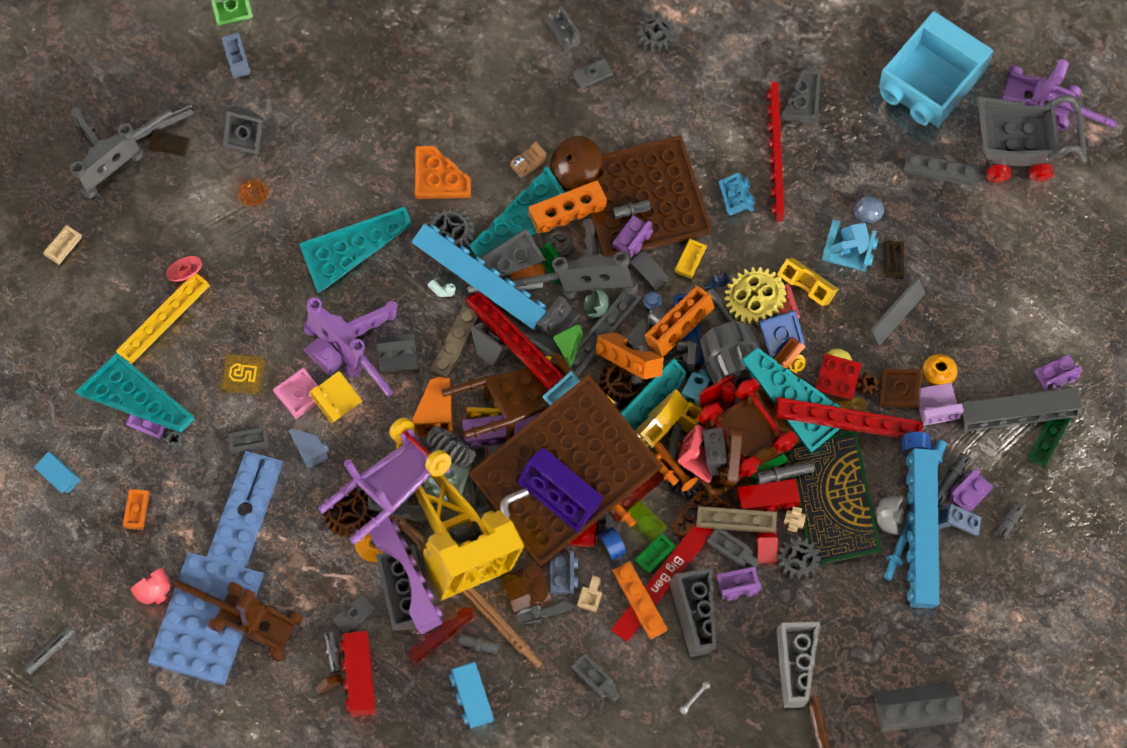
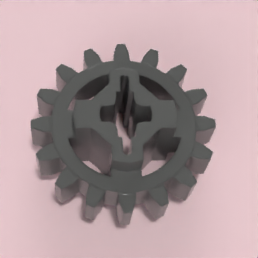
M652 14V18L649 19L646 16L645 22L640 21V26H637V39H639L640 45L644 44V49L650 47L651 52L654 49L660 52L662 47L667 50V44L672 46L673 40H675L676 28L673 27L672 21L668 22V17L662 19L661 14H659L658 18H655V15Z
M800 537L795 542L790 538V544L784 542V549L779 548V554L781 555L777 556V561H780L778 567L784 568V575L790 573V579L794 576H797L798 581H800L801 576L808 579V573L814 575V569H819L817 562H820L821 557L816 556L819 554V549L814 550L815 543L813 542L809 545L807 538L804 542L801 541ZM791 550V555L786 558V554ZM810 559H812V563L807 568V562H809Z

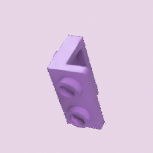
M755 567L716 575L721 599L730 601L737 599L740 595L754 596L761 590V583L758 581Z

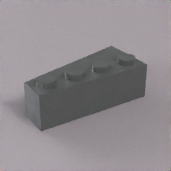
M713 568L679 573L669 581L690 657L709 654L716 647L715 621L713 618L715 610L712 597L714 592L712 584Z

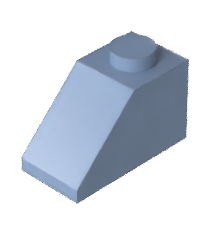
M295 429L288 430L307 469L328 459L326 452L329 449L324 440L320 441L317 435Z

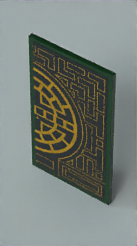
M857 431L831 436L812 453L808 452L802 443L789 450L791 465L809 460L814 464L813 473L802 474L793 478L797 482L800 497L799 508H802V514H806L803 526L805 538L808 539L809 545L813 542L815 543L814 550L819 549V554L816 556H820L821 560L817 563L821 565L882 552Z

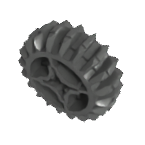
M451 207L446 212L442 208V213L436 211L435 217L430 216V221L426 222V225L430 226V224H433L437 228L444 223L439 228V233L444 237L446 234L450 236L448 227L452 233L451 238L456 240L454 244L459 248L461 245L469 248L470 243L474 240V224L471 222L470 216L466 217L465 212L460 214L458 208L455 212L452 211Z
M434 426L429 431L425 440L432 450L445 451L451 457V463L461 468H468L476 456L474 448L454 433L440 426Z

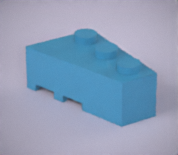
M472 661L451 668L452 674L449 677L452 686L456 685L458 693L455 695L458 705H463L465 713H462L465 725L469 724L470 728H474L494 721L476 663Z

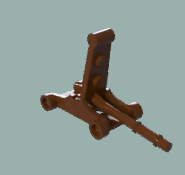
M179 580L174 585V587L182 590L184 593L187 592L202 599L204 602H209L221 608L215 619L211 618L207 625L211 630L222 633L224 627H227L270 648L267 656L277 662H281L285 655L282 650L295 625H300L303 620V616L295 611L290 610L287 616L272 607L260 603L253 591L244 589L235 582L229 583L227 587L229 593L225 601ZM262 621L270 624V629L267 632H262L259 629Z

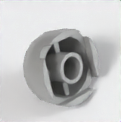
M891 495L882 499L879 505L875 507L874 517L881 530L888 534L901 535L906 522L903 519L904 513H908V504L906 497Z

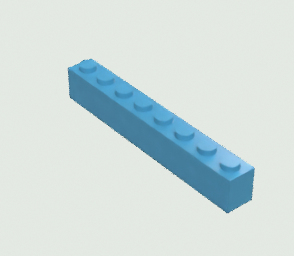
M423 224L412 240L414 245L533 330L538 328L537 322L547 311L544 303L538 299L536 302L530 298V293L524 289L519 291L514 287L516 283L509 278L505 280L499 276L501 273L495 268L491 267L489 269L484 266L486 263L478 256L475 258L470 256L469 253L471 251L462 245L460 248L456 246L453 238L447 234L445 237L439 233L440 229L433 224H430V226Z
M914 448L906 457V465L909 466V473L906 477V483L909 485V492L906 498L907 504H909V512L907 513V523H909L907 561L910 562V570L907 573L910 589L907 593V599L910 601V607L934 609L939 605L937 450Z

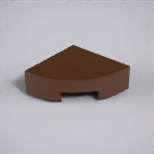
M335 675L324 678L316 686L317 693H324L343 682L342 676Z

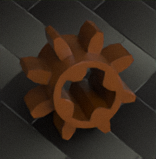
M865 372L862 376L858 377L857 382L859 383L856 385V388L859 390L860 395L867 394L870 397L879 390L876 386L880 381L876 379L875 374L868 375Z

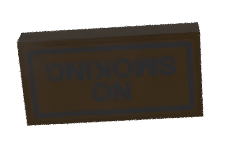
M154 130L149 148L184 157L190 139Z

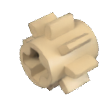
M793 506L792 511L787 510L784 524L789 525V531L797 532L798 528L803 529L806 514L801 513L802 508Z

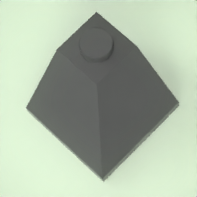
M233 106L227 111L223 147L259 154L263 118L250 109Z
M484 322L472 326L471 332L478 356L488 365L494 366L502 362L511 350Z

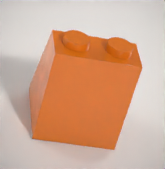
M436 377L435 379H430L412 419V423L415 426L414 433L419 437H427L429 431L434 426H440L453 433L452 395L443 397L441 393L442 389L450 387V378Z

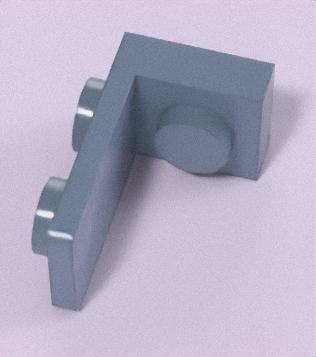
M953 504L938 508V529L954 526L974 536L979 535L981 517Z

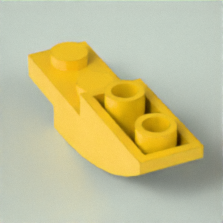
M675 389L647 415L649 418L635 430L648 447H653L679 419L688 402Z

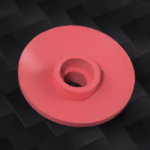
M197 256L181 258L170 265L166 271V276L170 281L174 282L187 280L200 270L202 261Z

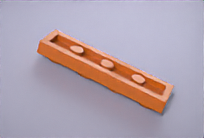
M629 561L613 569V575L649 640L667 632L668 628L631 562Z

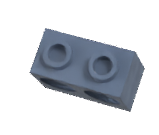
M239 33L221 37L233 79L251 74Z

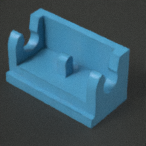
M49 451L34 467L61 493L64 491L69 493L81 481L71 469Z

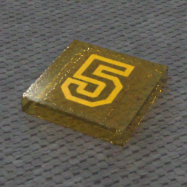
M227 354L221 391L260 395L265 357Z

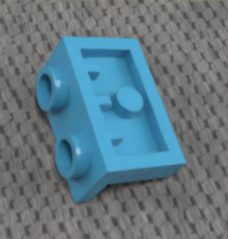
M736 173L719 181L727 213L730 216L745 209H748L750 212L754 211L753 204L755 201L749 192L750 183L747 177Z

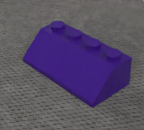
M545 448L538 451L528 461L518 481L522 487L526 488L528 492L577 533L595 513L604 498Z

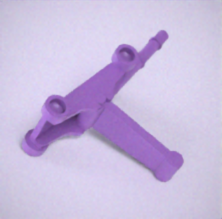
M1061 59L1058 61L1056 69L1047 79H1041L1039 76L1030 77L1022 75L1023 70L1020 67L1010 66L1007 72L1009 80L1002 97H998V99L1014 102L1023 101L1025 106H1045L1043 103L1045 100L1051 101L1061 95H1072L1078 99L1081 89L1075 85H1068L1066 89L1059 86L1069 66L1068 61ZM1024 93H1032V99H1026ZM1069 102L1061 103L1055 107L1058 130L1065 131L1068 128L1069 120L1067 117L1070 110L1073 111ZM1080 106L1081 113L1086 118H1091L1103 123V125L1115 128L1117 121Z
M310 298L306 305L308 318L304 325V332L309 336L317 335L341 354L342 360L347 364L346 373L350 377L359 376L363 365L367 373L371 375L380 387V390L387 397L393 394V391L388 386L389 384L384 381L376 371V368L372 366L363 354L365 349L364 342L360 339H355V337L364 334L374 327L380 326L387 320H394L397 313V303L389 301L386 306L346 323L341 316H335L322 308L320 299Z

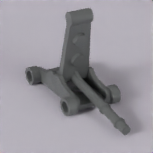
M73 108L70 114L76 126L82 128L94 148H89L88 154L82 162L76 161L70 165L72 175L79 178L82 184L80 188L82 195L88 199L94 197L97 193L95 188L97 184L127 160H140L144 154L142 148L136 144L135 138L172 116L173 114L170 109L159 113L158 116L142 124L141 127L134 131L130 124H121L117 129L118 133L102 140L99 134L95 135L93 133L95 129L90 121L86 123L81 109Z
M585 219L582 222L586 234L583 242L585 249H587L584 252V257L569 262L564 257H557L552 262L554 273H543V275L514 280V283H516L515 287H525L530 284L546 283L547 281L560 279L563 286L562 294L565 299H573L577 296L578 291L623 287L624 292L630 295L638 291L637 281L631 277L627 266L630 263V259L626 252H618L614 257L596 254L595 237L597 235L592 219ZM584 275L589 276L585 279L581 278Z

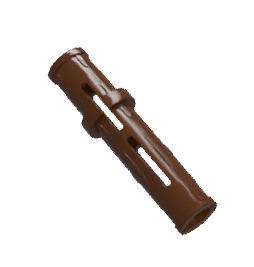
M813 695L814 704L811 696H809L807 704L815 733L813 735L814 740L817 741L818 748H831L828 740L830 735L826 731L819 696Z

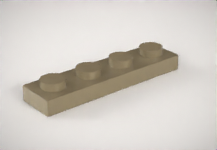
M462 307L430 369L431 373L440 377H450L472 334V326L476 325L480 318L473 310Z
M698 506L697 528L776 533L777 512Z

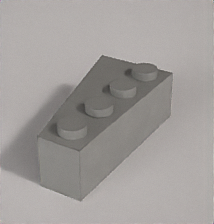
M820 622L781 623L776 630L783 708H801L809 700Z

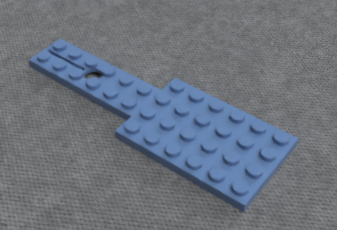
M245 451L207 557L188 552L178 578L179 581L188 583L190 586L208 592L210 595L224 601L229 593L227 587L230 582H235L244 589L253 591L255 597L257 596L264 575L262 572L248 569L246 566L283 465L281 460ZM245 502L250 503L253 507L252 512L246 516L240 515L238 513L239 505ZM175 587L148 663L225 686L242 635L227 627H224L222 633L211 630L207 625L211 618L215 619L221 608L209 602H204L202 599L187 592L184 593Z

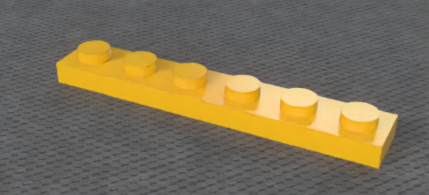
M197 273L188 278L116 350V353L132 364L210 286L209 283Z

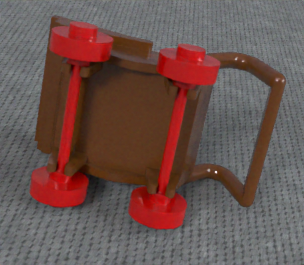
M756 379L745 380L738 386L739 388L735 394L739 400L743 401L735 404L724 413H722L723 409L719 403L708 404L702 408L701 413L697 417L702 425L706 424L703 426L704 430L720 427L723 429L725 448L729 427L741 428L742 441L737 483L742 477L753 475L759 465L767 463L802 443L785 419L775 418V406L763 390L756 392L760 388V384ZM682 440L675 441V447L679 452L683 444ZM697 476L709 495H723L735 486L724 484L719 488H713L709 483Z

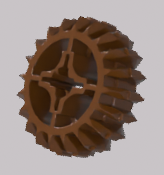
M609 362L608 368H603L604 374L600 375L601 381L599 386L613 401L618 402L619 408L622 404H625L626 407L651 379H643L640 387L632 392V387L636 385L632 383V373L629 374L625 372L627 370ZM618 373V379L614 380L613 383H609L611 378ZM622 378L624 381H626V383L628 382V386L627 384H624V382L622 383Z
M355 487L348 493L347 497L344 496L332 506L333 509L329 508L323 513L322 516L324 517L322 520L323 523H327L326 528L328 530L332 529V534L338 532L339 537H342L346 533V537L350 538L351 533L355 534V530L359 531L368 521H371L372 514L375 511L368 509V494L364 495V490L357 492V487ZM359 503L364 507L362 516H359L356 511ZM334 508H337L340 513L337 521L332 517Z

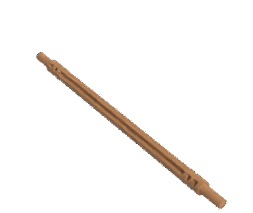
M390 515L389 518L393 522L396 521L398 527L423 552L428 540L407 519ZM473 587L461 592L521 655H525L536 668L542 664V661L530 650V646Z

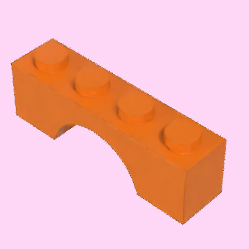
M616 332L597 335L596 354L642 379L662 376L663 357L652 351H638L626 347L627 338Z

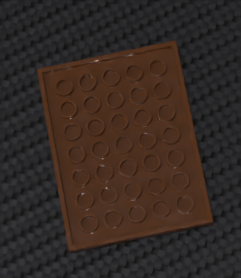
M588 374L468 474L493 507L499 511L503 498L524 489L518 481L528 461L538 451L545 448L604 497L598 509L578 533L530 492H528V496L509 503V519L512 521L523 545L539 566H543L664 466L593 377Z

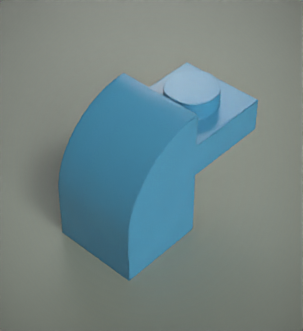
M866 223L850 225L840 230L843 242L830 247L831 254L847 255L848 259L865 252L869 246V234Z

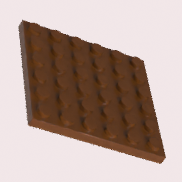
M682 135L601 154V168L592 182L598 180L606 197V207L600 212L590 213V216L595 226L603 256L614 257L616 253L620 252L612 247V243L632 216L615 219L613 207L629 204V202L633 204L648 200L651 206L649 211L634 214L636 218L645 223L648 221L652 222L653 232L648 240L645 239L642 242V248L639 252L712 234L711 224Z

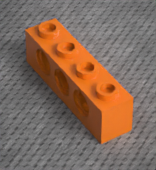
M597 180L529 206V216L537 233H545L556 226H564L574 219H582L592 212L602 211L606 207V197ZM588 200L589 203H582V201ZM566 207H571L572 209H571V210H566V209H564V208H566ZM551 213L555 214V216L549 217L547 215Z
M698 286L690 291L644 335L648 348L659 356L664 357L677 345V342H680L714 309L711 294Z

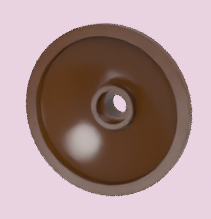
M574 136L559 144L553 152L550 160V171L562 188L573 190L591 183L600 171L602 164L601 151L597 144L587 137Z

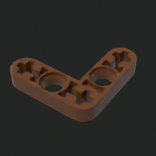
M729 427L725 448L727 464L718 467V475L712 476V482L736 485L742 441L741 428Z
M701 489L673 523L672 532L676 537L684 538L697 522V517L691 518L687 512L690 509L698 511L701 496H708V501L705 500L701 507L716 508L720 505L726 509L735 508L720 497L709 495L706 489ZM686 520L687 523L685 524V531H677L678 526H682Z

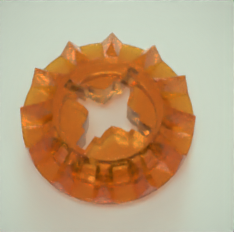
M247 180L239 188V198L246 206L255 207L259 204L262 205L267 200L268 188L261 180ZM250 189L257 192V197L251 195Z

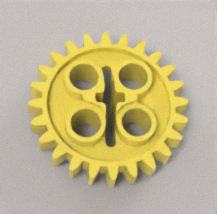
M752 267L751 272L744 269V275L737 273L739 278H732L734 284H728L730 290L725 291L726 296H728L725 297V301L728 303L726 304L727 309L730 310V314L735 317L736 321L741 319V322L744 324L748 321L750 326L756 321L757 326H759L758 321L773 317V314L780 315L778 309H784L782 303L786 302L784 296L787 293L784 289V283H781V278L777 277L775 272L770 274L768 268L763 272L762 267L755 271L754 267ZM746 296L745 299L739 300V298ZM760 306L758 310H753V308Z

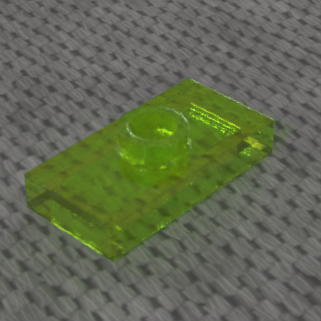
M640 500L628 511L631 513L630 516L636 521L635 525L652 541L668 529V526Z

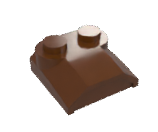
M538 563L527 564L523 569L501 577L514 614L519 613L523 608L539 606L552 601L542 569Z

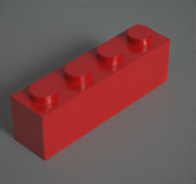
M367 631L343 634V640L340 641L341 653L345 652V660H342V670L347 674V679H343L344 691H348L349 699H345L346 711H350L352 717L376 714Z

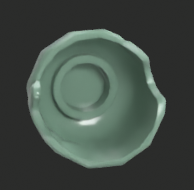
M595 289L592 290L593 294L586 295L584 313L585 316L597 318L603 316L607 311L609 298L604 290Z

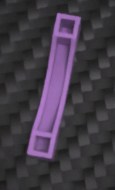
M387 517L379 524V527L376 526L369 533L380 551L391 555L404 566L412 591L409 614L417 630L422 635L442 624L440 617L443 614L438 605H433L431 600L434 599V596L429 588L425 589L423 583L426 580L421 571H416L414 566L417 565V562L412 554L408 555L406 549L409 546L404 537L400 539L398 535L400 529L396 521L392 522Z

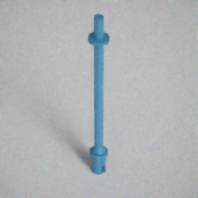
M936 439L932 450H937V464L940 465L947 443ZM907 520L893 555L886 557V560L889 562L884 575L886 580H891L896 567L903 564V560L900 557L909 531Z

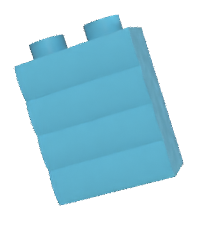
M933 11L882 70L879 83L880 94L884 100L892 105H897L900 102L911 109L910 114L918 123L927 125L930 122L938 128L987 71L994 50Z

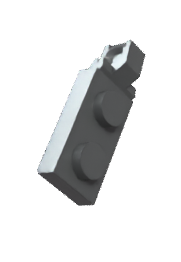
M715 529L706 541L708 546L737 565L756 568L759 564V560L752 556L753 552L749 546L723 529Z
M583 653L570 666L597 695H600L602 698L607 696L613 703L620 698L619 693L614 689L616 685L613 679L586 653Z

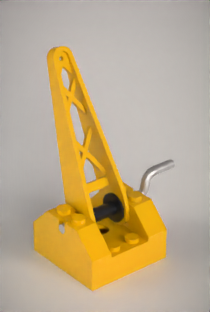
M397 443V444H396V449H398L399 447H401L403 444H398V443ZM444 475L430 476L441 489L439 498L425 493L422 486L414 491L435 533L428 538L429 540L423 550V557L428 577L440 601L508 573L513 569L524 545L512 521L509 519L508 505L513 501L528 496L529 493L526 488L503 498L500 503V510L497 512L489 511L482 516V519H480L476 511ZM444 495L447 497L450 503L443 500ZM430 501L438 504L437 513ZM442 506L459 513L458 516L444 522L440 520ZM464 522L470 528L469 531L457 536L447 531Z

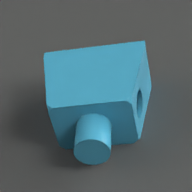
M701 369L699 373L692 372L681 394L688 403L692 402L700 407L699 393L710 385L711 379L706 370Z

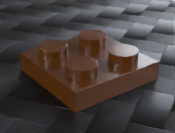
M883 369L880 406L919 408L922 370Z

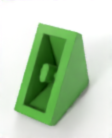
M575 325L553 336L556 348L569 367L573 364L583 338L580 325Z

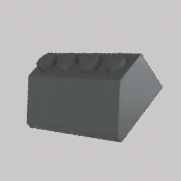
M414 544L408 545L409 548L406 551L408 555L412 554L417 562V565L414 566L416 571H421L425 578L419 550ZM385 552L377 554L376 558L393 630H417L409 614L412 591L404 566ZM424 582L423 585L427 589V584Z
M953 682L873 692L880 732L958 723L963 718L960 696Z

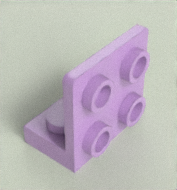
M951 383L921 388L918 410L923 426L961 419L964 411L962 403L957 404Z

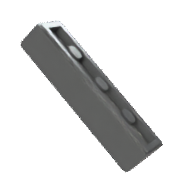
M915 278L870 329L868 337L875 344L880 346L925 295L920 279Z

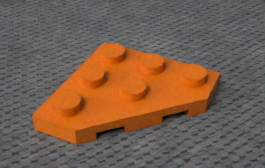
M416 146L415 199L471 198V178L467 174L462 173L435 146Z

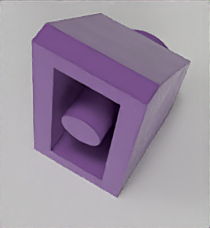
M320 338L314 340L304 349V352L328 376L332 375L343 365L341 354L328 342Z

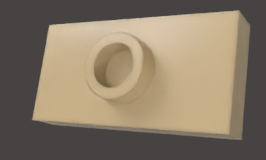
M66 225L43 252L44 256L59 265L82 238V235Z

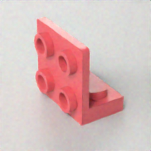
M698 424L684 437L677 462L700 479L709 483L712 480V476H710L707 467L705 447L700 445L704 439L702 437L704 428Z

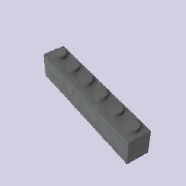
M1064 387L1060 390L1047 389L1038 393L1026 392L1015 396L1009 394L1000 398L988 397L978 401L967 400L962 403L964 411L961 417L964 432L1080 417L1082 406L1078 387Z

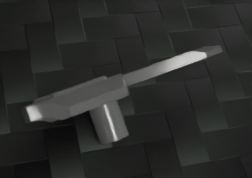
M562 601L557 605L542 610L538 605L525 607L515 614L517 624L526 625L541 622L543 617L564 613L572 609L574 605Z

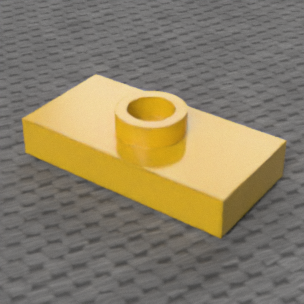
M689 239L674 272L692 279L707 245Z

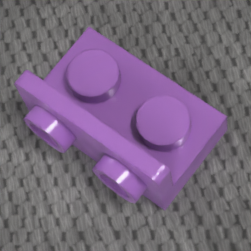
M632 216L612 243V247L620 252H626L631 258L634 253L637 254L640 251L642 242L650 238L653 232L652 222L648 221L645 223Z
M1067 355L1036 369L1034 373L1044 390H1057L1068 381L1072 383L1078 380L1082 368L1081 366L1076 367L1070 355Z
M978 468L973 472L970 470L963 477L964 481L960 485L957 483L950 490L951 496L949 501L955 506L971 512L993 489V486L979 475L980 470Z

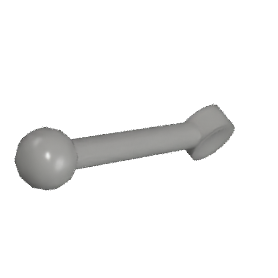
M704 681L702 687L686 705L680 706L679 712L686 714L688 707L705 689L710 687V683Z

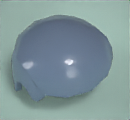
M873 196L861 198L854 207V216L860 223L868 222L873 224L879 221L884 214L883 203Z

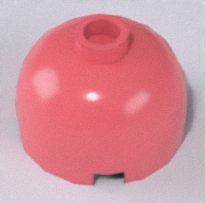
M162 567L151 573L147 578L139 581L130 591L141 603L151 604L155 602L158 605L167 599L165 595L170 590L171 581L167 572Z

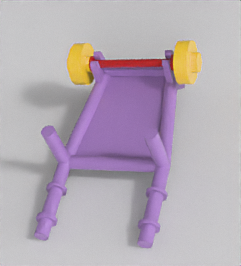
M407 418L396 420L389 431L390 437L396 443L403 445L361 474L358 473L350 459L345 460L344 465L353 480L343 488L340 487L337 493L328 500L325 499V502L318 507L322 514L329 508L333 509L332 506L344 496L347 497L350 491L359 486L384 509L376 517H371V521L359 531L355 530L356 533L349 538L353 545L360 539L363 540L364 536L376 526L379 527V524L390 516L431 475L437 477L445 472L447 474L450 472L451 457L443 450L430 453L424 447L419 436L414 433V424Z

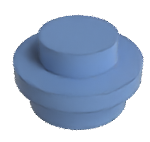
M650 292L644 296L643 304L645 308L651 310L662 305V298L658 293Z

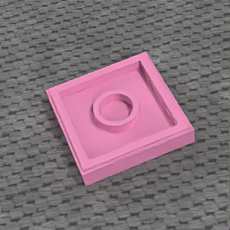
M303 367L276 386L273 392L296 420L316 406V403L309 396V392L316 386L318 387V385Z

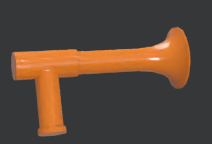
M661 442L657 443L654 446L657 453L654 455L656 457L659 456L660 459L663 458L677 474L683 485L681 491H687L694 486L698 478L689 477L672 458V455Z

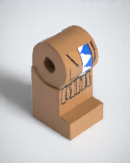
M536 141L529 150L515 157L511 161L510 166L519 177H523L547 162L546 152Z

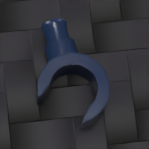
M726 271L719 278L717 274H714L711 277V281L703 287L706 291L714 287L720 288L725 286L730 279Z

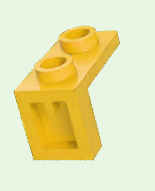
M495 400L494 408L466 407L467 418L470 419L502 415Z

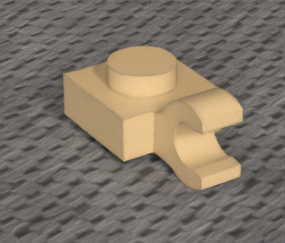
M592 576L589 588H582L577 604L578 608L597 612L602 592L597 591L601 581L600 577Z

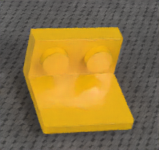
M341 372L335 373L309 392V396L331 424L362 402Z

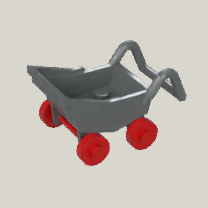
M1061 95L1049 101L1045 106H1025L1023 101L1014 102L978 96L982 153L985 154L987 160L992 159V166L986 170L987 180L1001 183L1010 179L1011 168L1007 165H1034L1029 169L1030 179L1043 182L1054 176L1053 166L1048 164V162H1052L1056 158L1069 152H1075L1081 163L1087 161L1082 113L1074 96ZM1069 102L1075 112L1079 145L1070 144L1059 149L1055 107L1061 103Z

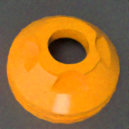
M935 354L924 362L922 375L931 386L952 384L957 376V366L951 357L944 354ZM942 362L947 366V369L939 371L935 365Z

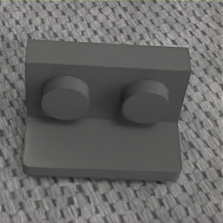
M415 334L377 338L376 345L380 373L418 369Z

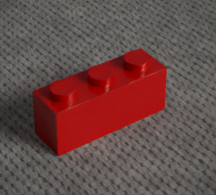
M796 479L743 486L737 489L740 510L777 512V510L785 509V511H792L793 506L799 507L800 504Z

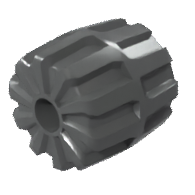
M740 321L727 322L710 329L700 339V349L705 368L713 385L717 384L721 378L733 375L735 390H737L743 381L754 379L741 361L753 349H760L748 324Z

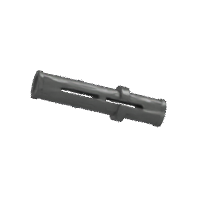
M961 453L954 465L949 467L948 474L938 487V507H941L957 480L964 475L963 471L972 460L968 455Z
M809 460L779 468L775 466L770 470L756 472L755 479L758 485L771 481L779 482L780 479L813 473L814 464Z
M67 625L58 635L52 636L50 638L51 641L22 667L32 675L59 649L62 650L64 648L63 645L76 633Z

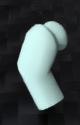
M431 280L428 284V287L438 297H451L455 294L456 287L452 283L441 287L435 280Z

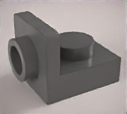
M688 340L677 342V353H684L683 364H687V371L694 372L696 343Z

